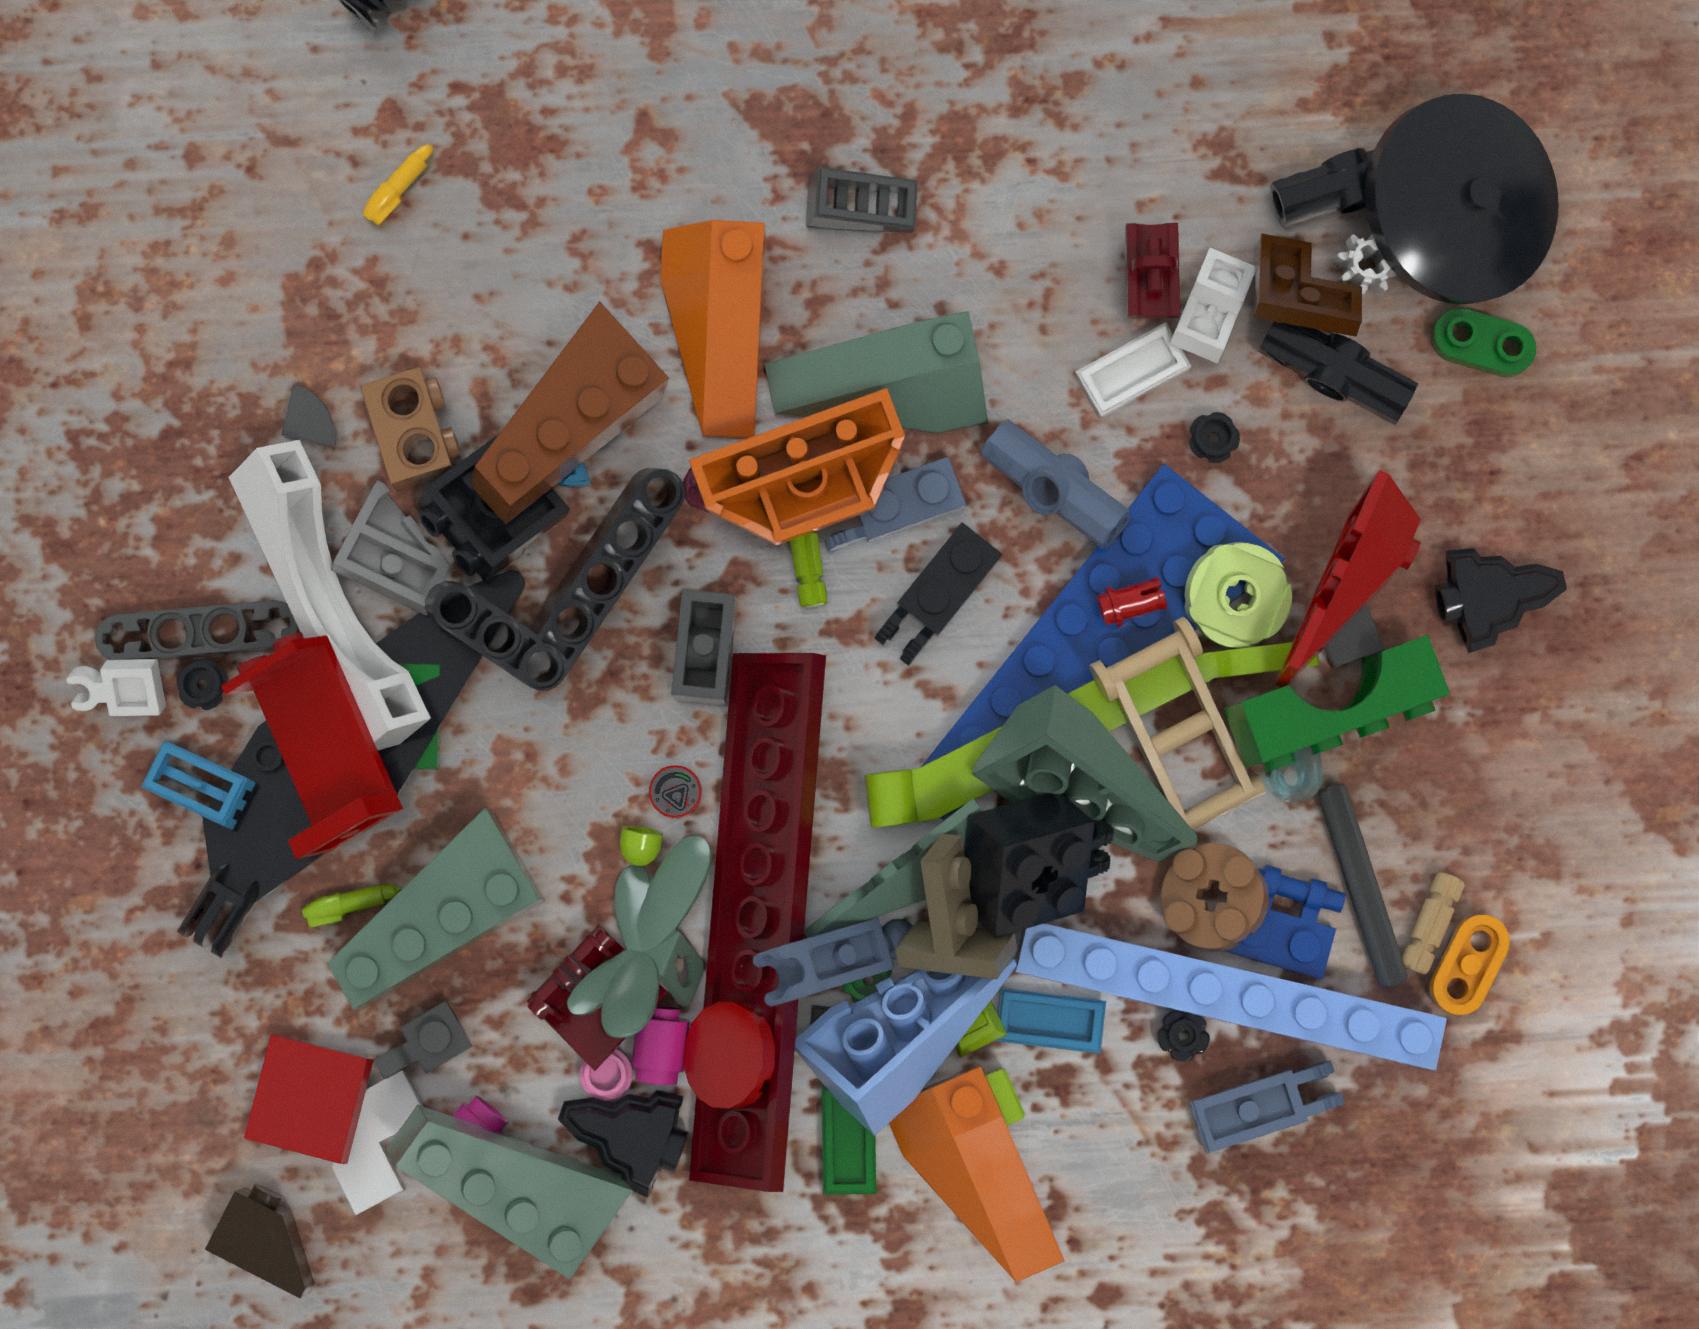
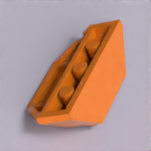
M885 388L689 459V463L707 511L774 545H779L875 510L905 441V434L888 389Z

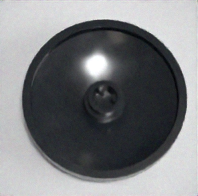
M1471 94L1444 95L1423 102L1400 115L1378 141L1368 166L1365 184L1367 219L1374 241L1384 260L1396 275L1411 288L1422 295L1444 303H1480L1514 291L1524 284L1539 268L1550 249L1556 231L1559 207L1558 189L1554 170L1545 148L1534 131L1516 113L1504 105L1482 96Z

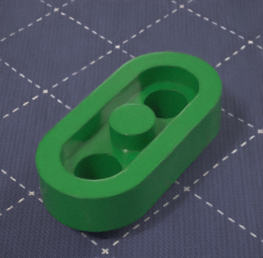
M1455 308L1445 312L1436 321L1431 331L1432 347L1442 359L1499 377L1519 375L1531 365L1536 355L1535 339L1524 326L1465 308ZM1457 325L1466 328L1469 334L1468 340L1464 342L1456 340L1452 334V328ZM1503 341H1514L1519 349L1518 355H1507L1502 348Z

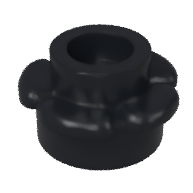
M1213 412L1208 416L1201 415L1190 426L1192 437L1189 440V446L1191 451L1198 458H1207L1210 463H1221L1230 457V452L1236 450L1239 446V430L1233 424L1232 419L1224 413ZM1211 433L1218 435L1219 439L1217 442L1209 440Z
M197 659L194 663L184 666L178 674L179 697L186 706L192 709L201 707L203 710L213 709L223 700L222 694L224 692L221 685L229 681L228 676L224 670L217 668L216 662L209 659ZM201 680H206L207 687L204 690L198 687V683Z
M1173 1010L1164 1016L1162 1020L1163 1026L1157 1032V1041L1163 1051L1170 1053L1172 1059L1180 1062L1191 1061L1195 1054H1202L1207 1049L1210 1035L1205 1030L1207 1023L1202 1016ZM1181 1030L1188 1032L1189 1036L1186 1040L1179 1038Z

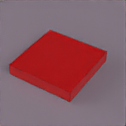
M271 1034L244 1139L339 1164H347L374 1059Z

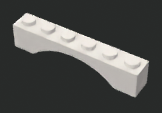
M300 440L256 448L229 476V480L300 632L303 633L304 638L328 636L377 750L401 744L431 718L409 671L394 662L374 643L349 605L336 573L331 570L333 563L325 535L321 484Z

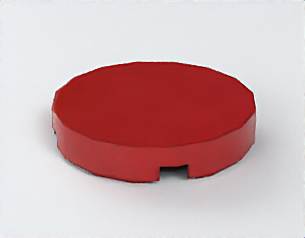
M716 1002L702 1009L691 1023L686 1036L683 1065L688 1084L698 1099L712 1108L742 1109L756 1102L763 1093L759 1092V1090L762 1088L764 1081H770L773 1074L776 1046L771 1027L765 1018L758 1016L752 1010L753 1007L747 1003Z

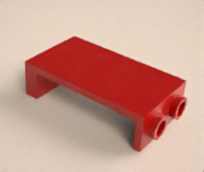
M302 632L285 636L272 645L275 651L270 655L258 656L240 664L237 667L239 674L221 685L225 695L254 691L312 826L288 840L296 860L330 852L403 809L328 636L304 638Z

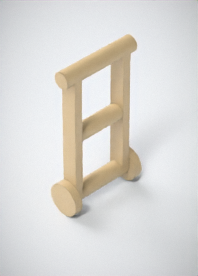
M1181 617L1173 621L1175 633L1108 668L1098 660L1090 664L1089 669L1105 700L1109 703L1117 699L1160 792L1191 829L1194 830L1265 793L1266 788L1257 773L1250 777L1247 774L1194 658L1203 654L1201 643L1189 621L1185 617ZM1177 656L1202 711L1149 737L1124 683ZM1212 730L1236 784L1184 811L1159 757Z

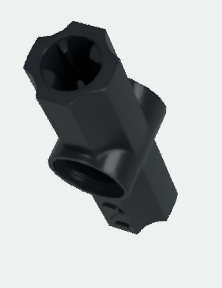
M1365 148L1349 150L1327 159L1321 164V167L1299 172L1272 182L1270 185L1272 203L1276 215L1283 226H1290L1333 211H1337L1338 214H1347L1366 208V176L1374 150L1366 152Z
M1273 322L1258 349L1259 353L1306 377L1305 382L1317 392L1337 401L1344 402L1349 400L1394 425L1399 421L1418 386V383L1411 380V378L1405 377L1392 370V368L1370 358V352L1361 344L1336 333L1327 335L1318 329Z

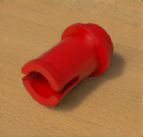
M1153 577L1151 580L1114 591L1111 586L1105 587V593L1096 596L1105 626L1115 623L1117 628L1122 627V621L1158 610H1166V598L1164 591L1159 589L1161 587L1159 578Z

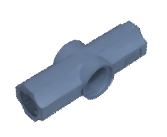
M1009 419L997 427L995 432L987 439L981 451L984 460L1022 488L1023 496L1033 511L1041 515L1056 513L1104 550L1114 543L1131 518L1128 508L1089 480L1086 466L1078 457L1065 453L1055 455Z

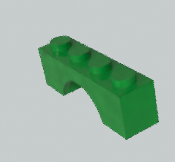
M1429 635L1362 658V674L1358 689L1349 703L1339 711L1323 710L1308 704L1289 685L1223 708L1244 767L1248 768L1263 763L1266 772H1270L1297 762L1293 752L1310 746L1312 754L1316 755L1343 745L1340 735L1354 729L1357 730L1359 738L1389 728L1386 718L1402 712L1405 721L1436 711L1432 701L1450 695Z

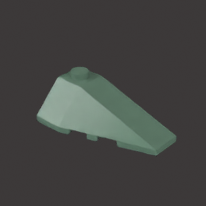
M974 799L970 800L917 841L905 854L903 853L890 862L866 884L857 888L804 930L805 936L811 938L852 926L926 900L920 861L941 834L961 835L965 855L968 815L982 812L979 805Z

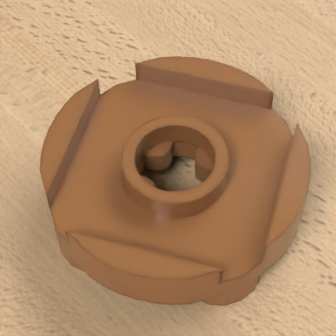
M1219 843L1203 844L1193 849H1185L1179 852L1174 858L1173 865L1168 869L1161 888V907L1166 925L1185 942L1207 951H1225L1238 946V942L1244 940L1250 933L1254 934L1259 929L1265 919L1269 905L1268 885L1264 876L1260 874L1257 865L1240 850ZM1219 883V890L1227 894V900L1225 903H1217L1215 911H1207L1208 904L1202 900L1203 893L1206 890H1210L1212 884Z

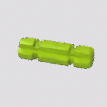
M812 532L790 540L796 580H800L801 584L797 585L800 605L804 608H812L826 604L825 581L820 579L821 576H824L818 534Z

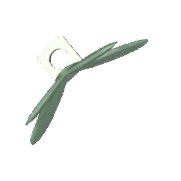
M695 835L688 836L677 843L667 854L651 882L646 870L641 866L630 865L623 869L618 877L615 886V912L618 927L627 950L605 961L588 973L573 989L567 1002L568 1010L575 1015L590 1014L602 1007V1026L610 1037L626 1038L633 1036L650 1022L658 1001L659 980L681 1006H689L692 1002L704 971L705 963L684 936L676 929L699 897L710 871L712 850L705 838ZM684 957L688 966V975L686 982L681 986L677 976L678 969L674 963L676 958L682 959Z

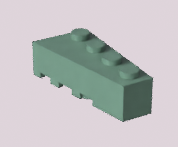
M485 807L327 964L353 1010L364 1009L543 903L545 899L493 810Z
M418 1104L386 1147V1151L395 1167L569 1280L633 1191L627 1182L622 1180L621 1175L615 1171L603 1167L600 1169L582 1163L574 1157L559 1152L556 1154L532 1146L527 1141L485 1130L482 1126Z

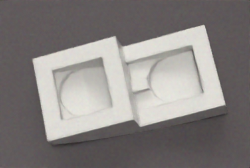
M1209 248L1170 344L1218 364L1251 285L1256 266Z

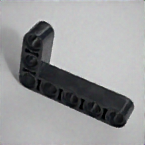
M645 468L638 471L622 491L530 628L472 589L454 581H443L429 590L425 599V610L428 617L437 626L525 685L538 691H548L557 687L564 680L680 509L685 498V487L681 478L676 473L661 468ZM660 477L666 484L667 495L661 504L652 506L647 500L646 488L652 479ZM631 520L637 527L638 538L631 547L622 549L618 545L616 532L622 523ZM603 564L609 573L608 583L602 590L592 592L587 585L588 572L593 566ZM459 592L465 601L463 613L454 620H445L440 612L441 601L447 594ZM567 608H575L580 617L579 625L573 633L562 635L557 628L559 614ZM495 622H503L508 631L506 642L500 648L488 649L484 642L486 628ZM539 651H545L550 658L548 672L540 678H531L527 671V663L530 657Z

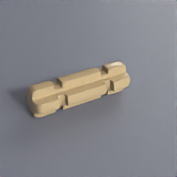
M1443 872L1435 876L1430 888V892L1433 895L1431 899L1426 898L1410 936L1414 939L1412 945H1406L1402 955L1405 968L1419 974H1427L1435 958V955L1432 954L1433 949L1439 948L1455 911L1451 906L1453 902L1459 901L1465 887L1461 879Z

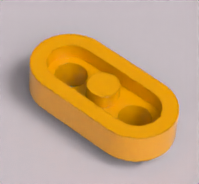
M1473 915L1462 920L1456 927L1431 977L1429 985L1430 996L1434 1004L1443 1012L1452 1015H1466L1477 1010L1483 1003L1510 946L1509 933L1500 920L1490 915ZM1477 931L1484 933L1487 937V946L1480 952L1476 951L1471 945V937ZM1454 978L1461 980L1464 985L1463 994L1456 999L1452 998L1447 991L1448 983Z

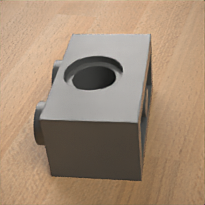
M682 589L671 691L674 700L727 705L737 612L735 594Z

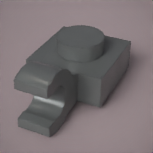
M444 1001L401 1026L400 1030L407 1042L375 1059L374 1063L383 1079L404 1070L419 1061L425 1074H428L474 1046L448 1001Z

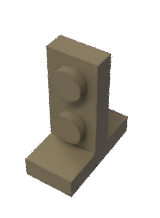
M941 834L920 861L930 922L916 921L897 946L898 967L998 979L1017 952L1015 932L995 938L986 929L976 928L978 911L976 905L971 902L969 888L971 864L964 855L962 836Z

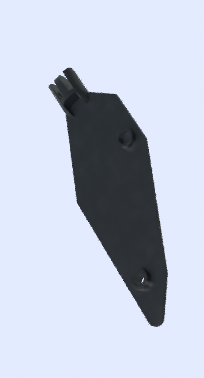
M510 570L493 576L487 582L480 581L467 587L509 615L525 588V580L519 572ZM459 592L447 594L440 604V612L445 620L458 618L465 608V601ZM418 613L376 643L397 664H440V676L415 685L431 719L401 744L378 750L397 796L483 657L437 626L428 615ZM495 622L486 628L484 642L487 648H489L503 622ZM267 721L257 727L231 771L256 782L252 792L246 790L242 800L247 801L243 810L237 809L233 816V819L237 820L233 830L202 816L210 878L177 930L184 937H189L195 932L194 943L203 948L212 944L211 952L221 959L256 903L325 854L322 853L296 860L288 843L289 839L312 825ZM224 780L220 789L229 793L233 783ZM213 798L208 807L219 812L223 802Z

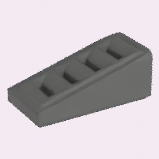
M817 167L810 175L808 181L806 226L912 233L915 230L918 180ZM827 189H835L833 208L826 207ZM848 190H856L854 211L847 210ZM869 191L877 192L876 214L868 213ZM890 192L898 193L897 217L888 216Z

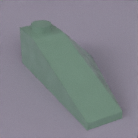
M969 311L913 322L764 364L776 416L805 418L887 388L902 428L939 434L988 424L980 361Z
M1056 685L1019 704L973 766V776L1012 803L1047 793L1064 795L1093 821L1102 820L1111 824V827H1114L1112 844L1156 862H1160L1197 844V834L1094 713Z

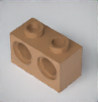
M419 366L360 385L390 484L398 492L435 481L455 466L453 459L461 457V451L453 428L443 429L438 410L446 408V404L437 378L428 380L426 374ZM406 392L418 394L419 403L412 413L398 415L394 412V403L401 394ZM420 441L432 442L434 444V454L427 463L416 465L410 462L409 452L414 444Z

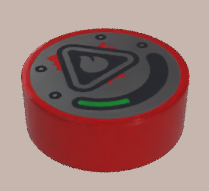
M671 765L662 768L654 775L649 786V798L653 807L662 815L674 819L683 818L692 814L699 806L702 798V786L698 777L690 769L679 765Z

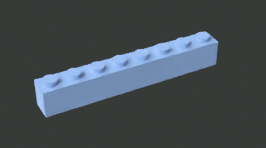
M1045 923L1022 930L1015 960L1017 967L1013 970V972L1435 1071L1447 1018Z

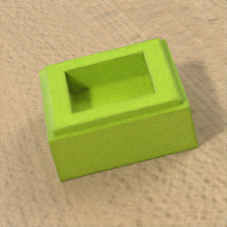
M999 1067L985 1073L1006 1125L1008 1126L1024 1119L1025 1112L1007 1071Z

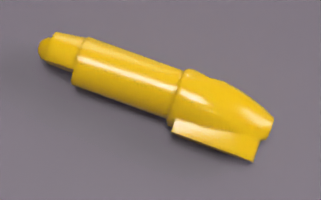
M429 144L421 145L402 162L386 181L381 182L379 188L371 194L364 207L362 215L368 221L374 222L379 227L401 203L400 199L403 192L427 167L425 161L432 155L434 151L433 146Z

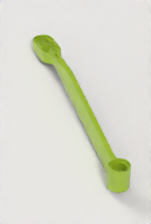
M1293 642L1208 652L1194 658L1205 683L1214 678L1278 671L1282 669ZM1317 655L1307 667L1319 666V656ZM1177 656L1124 683L1139 716L1193 690ZM1094 680L1067 693L1093 712L1109 732L1127 723L1117 699L1108 703ZM1002 726L920 768L865 774L871 828L935 820L967 804L970 800H975L993 791L992 788L973 776L972 771L973 766Z

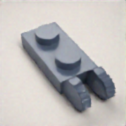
M949 456L888 478L875 510L858 515L862 526L831 534L830 537L824 540L827 550H838L866 539L869 543L966 508V502Z
M1331 1060L1313 1064L1293 1072L1291 1069H1287L1188 1101L1205 1153H1211L1307 1122V1117L1344 1105L1345 1101L1342 1092H1329L1318 1096L1317 1099L1303 1103L1297 1085L1308 1081H1318L1327 1078L1329 1074L1335 1072Z

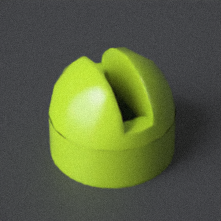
M623 826L619 841L622 856L628 863L634 866L648 865L660 853L663 833L649 828Z

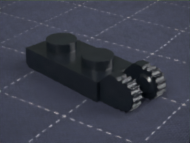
M961 522L897 602L898 608L882 626L874 639L882 645L891 641L900 630V625L910 615L924 628L902 650L903 654L900 659L909 666L934 635L938 637L1003 554Z

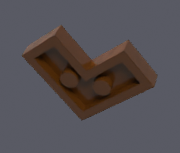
M1261 233L1256 248L1254 317L1276 323H1287L1318 329L1328 333H1339L1356 337L1362 323V286L1311 277L1312 243Z

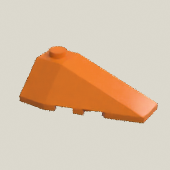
M708 220L663 229L660 281L703 437L747 439L755 436L766 252L765 222Z
M977 1064L923 1088L915 1100L889 1123L903 1157L1016 1283L1064 1262L1063 1255L981 1066Z

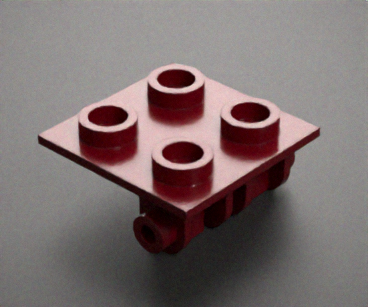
M600 924L591 933L588 932L585 935L586 938L580 945L563 959L564 962L553 970L552 975L537 991L534 990L530 994L531 997L527 1000L529 1003L527 1007L539 1019H544L594 1071L626 1039L613 1038L606 1034L601 1022L602 1007L590 1014L575 1015L568 1010L567 1006L568 998L573 989L588 973L605 961L625 951ZM660 983L657 1004L668 993Z

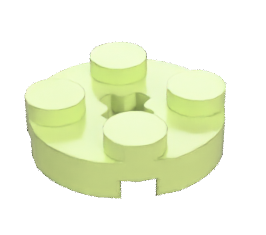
M1244 542L1214 545L1196 561L1188 575L1184 594L1186 601L1184 606L1185 614L1207 639L1231 648L1249 647L1252 644L1259 643L1264 638H1270L1281 629L1291 609V585L1287 583L1286 574L1282 569L1284 568L1283 565L1267 549ZM1239 580H1243L1246 582L1244 591L1251 595L1248 604L1238 603L1235 610H1233L1229 606L1230 598L1226 596V591L1229 586H1236Z

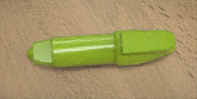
M394 883L379 884L345 893L338 892L320 897L302 908V914L304 918H307L309 928L342 921L347 913L385 905L386 900L394 898L401 891V888Z

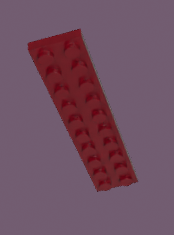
M733 653L703 1009L716 1002H741L752 1006V1010L758 1016H763L771 1027L776 1046L775 1068L770 1081L765 1080L762 1088L759 1090V1092H763L756 1102L742 1109L712 1108L696 1096L689 1181L764 1192H783L799 998L776 1006H768L765 1003V995L777 989L779 986V976L777 971L770 966L756 967L753 963V957L755 954L804 939L826 655L817 653Z

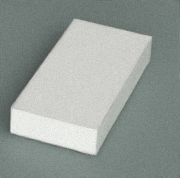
M1166 322L1075 372L1076 379L1099 419L1104 418L1191 369V365L1182 349L1170 344L1173 333Z

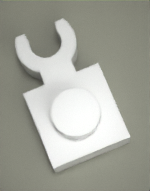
M158 659L106 660L100 669L101 674L94 668L80 666L73 669L66 678L67 684H82L89 690V693L77 694L71 702L72 708L78 711H88L93 709L98 703H107L109 716H158L166 707Z

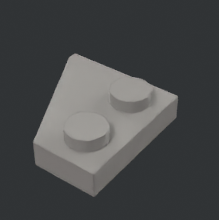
M376 480L334 559L331 570L427 615L425 610L427 594L432 587L445 580L451 564L436 546L429 544L425 540L423 530L410 515L406 517L390 498V490L387 486Z

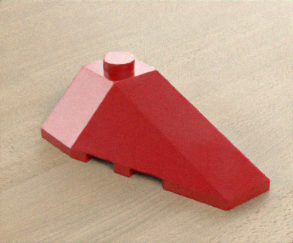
M1379 470L1349 513L1276 680V686L1282 688L1289 685L1389 582L1399 567L1408 570L1421 544L1420 541L1414 539L1421 519L1389 474Z

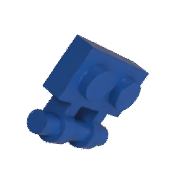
M1265 865L1263 869L1258 868L1260 874L1264 876L1269 890V905L1265 919L1254 934L1250 933L1244 940L1237 943L1239 944L1238 946L1224 952L1316 979H1323L1337 928L1319 924L1316 921L1321 908L1341 913L1346 893L1327 888V882L1311 878L1309 882L1282 875L1280 868ZM1279 895L1302 902L1299 916L1295 917L1271 910L1274 896Z

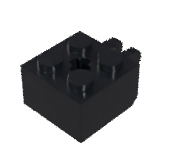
M1053 793L1043 794L968 815L965 858H968L971 864L969 888L971 902L977 907L978 922L993 937L997 938L1083 912L1085 909L1088 878L1098 876L1099 873L1103 874V872H1107L1110 869L1111 855H1108V852H1105L1104 849L1100 850L1098 848L1111 844L1114 836V827H1111V824L1102 820L1093 821L1064 795Z

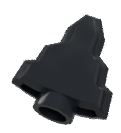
M1474 548L1446 551L1448 582L1436 585L1435 597L1441 622L1444 626L1457 624L1468 653L1494 646L1498 634L1518 627L1524 612L1547 606L1563 593L1567 587L1564 573L1561 570L1539 564L1514 567L1502 556L1481 557Z
M656 1090L649 1098L627 1094L615 1103L595 1097L564 1101L558 1117L560 1123L577 1141L598 1149L602 1164L605 1167L621 1174L622 1180L627 1182L634 1192L646 1198L650 1196L654 1182L661 1169L675 1173L689 1131L676 1127L684 1096Z

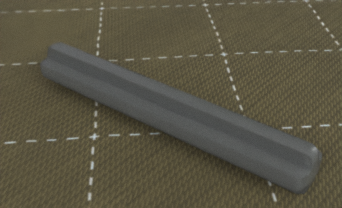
M1338 783L1322 788L1318 791V799L1378 984L1381 987L1388 988L1407 981L1408 974L1347 787L1343 783Z

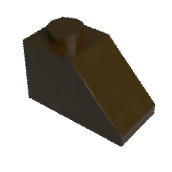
M254 1184L252 1190L246 1187L236 1190L205 1250L300 1299L309 1294L314 1285V1280L293 1212L280 1205L283 1197L257 1184Z

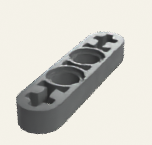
M269 600L116 614L107 617L99 624L95 632V644L101 655L109 660L158 659V661L274 650L272 645L281 638L275 639L274 633L269 630L253 631L256 641L249 642L251 626L246 614L254 612L252 621L256 623L273 621L274 612L279 611L281 617L290 620V627L282 629L281 638L298 633L300 630L287 603ZM224 615L235 617L239 624V634L236 639L228 644L217 643L211 633L215 620ZM180 620L186 626V640L178 648L167 649L160 641V630L168 621ZM149 622L147 638L152 649L150 652H145L147 643L142 641L125 643L124 652L120 653L118 647L109 644V637L118 634V626H123L124 631L130 634H145L146 631L143 623Z

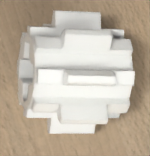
M1353 234L1346 241L1348 251L1338 253L1333 259V262L1339 265L1338 269H1342L1343 275L1337 282L1362 286V296L1368 288L1370 292L1374 290L1377 294L1382 295L1388 289L1386 279L1388 277H1395L1396 273L1384 260L1372 234L1367 241L1364 238L1359 239ZM1371 259L1376 267L1373 270L1369 268L1363 271L1358 263L1361 260L1364 262Z

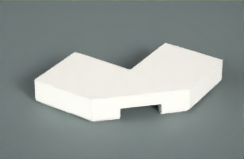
M405 1070L366 1089L348 1163L339 1164L333 1162L332 1170L355 1215L406 1189L382 1141L399 1131L417 1104L423 1106Z

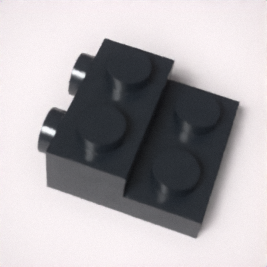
M497 436L426 486L417 504L421 509L418 512L419 520L427 532L434 537L443 534L455 548L452 551V556L457 566L468 576H473L477 573L484 582H487L524 554L529 544L564 519L570 510L567 504L551 488L509 523L505 524L471 487L475 465Z

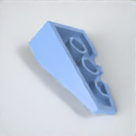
M1012 958L998 979L917 970L896 982H893L892 978L889 977L875 985L878 991L850 1005L847 1000H844L830 1007L796 1038L795 1051L839 1104L875 1136L915 1100L1017 967V964Z

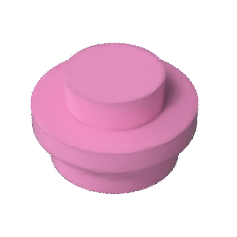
M617 1049L613 1051L596 1071L584 1060L581 1064L580 1081L584 1090L591 1097L605 1101L617 1099L626 1093L632 1083L633 1068L631 1062L623 1052Z

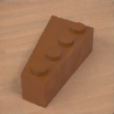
M599 301L475 465L471 487L505 524L509 523L658 403L663 397L669 377Z

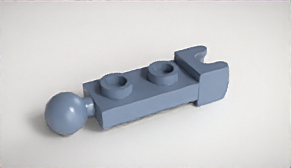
M875 918L755 954L753 963L756 967L770 966L777 971L779 976V986L776 990L765 995V1003L771 1007L894 969L891 959L897 960L896 948L913 925L907 920L892 919L881 927L879 918Z

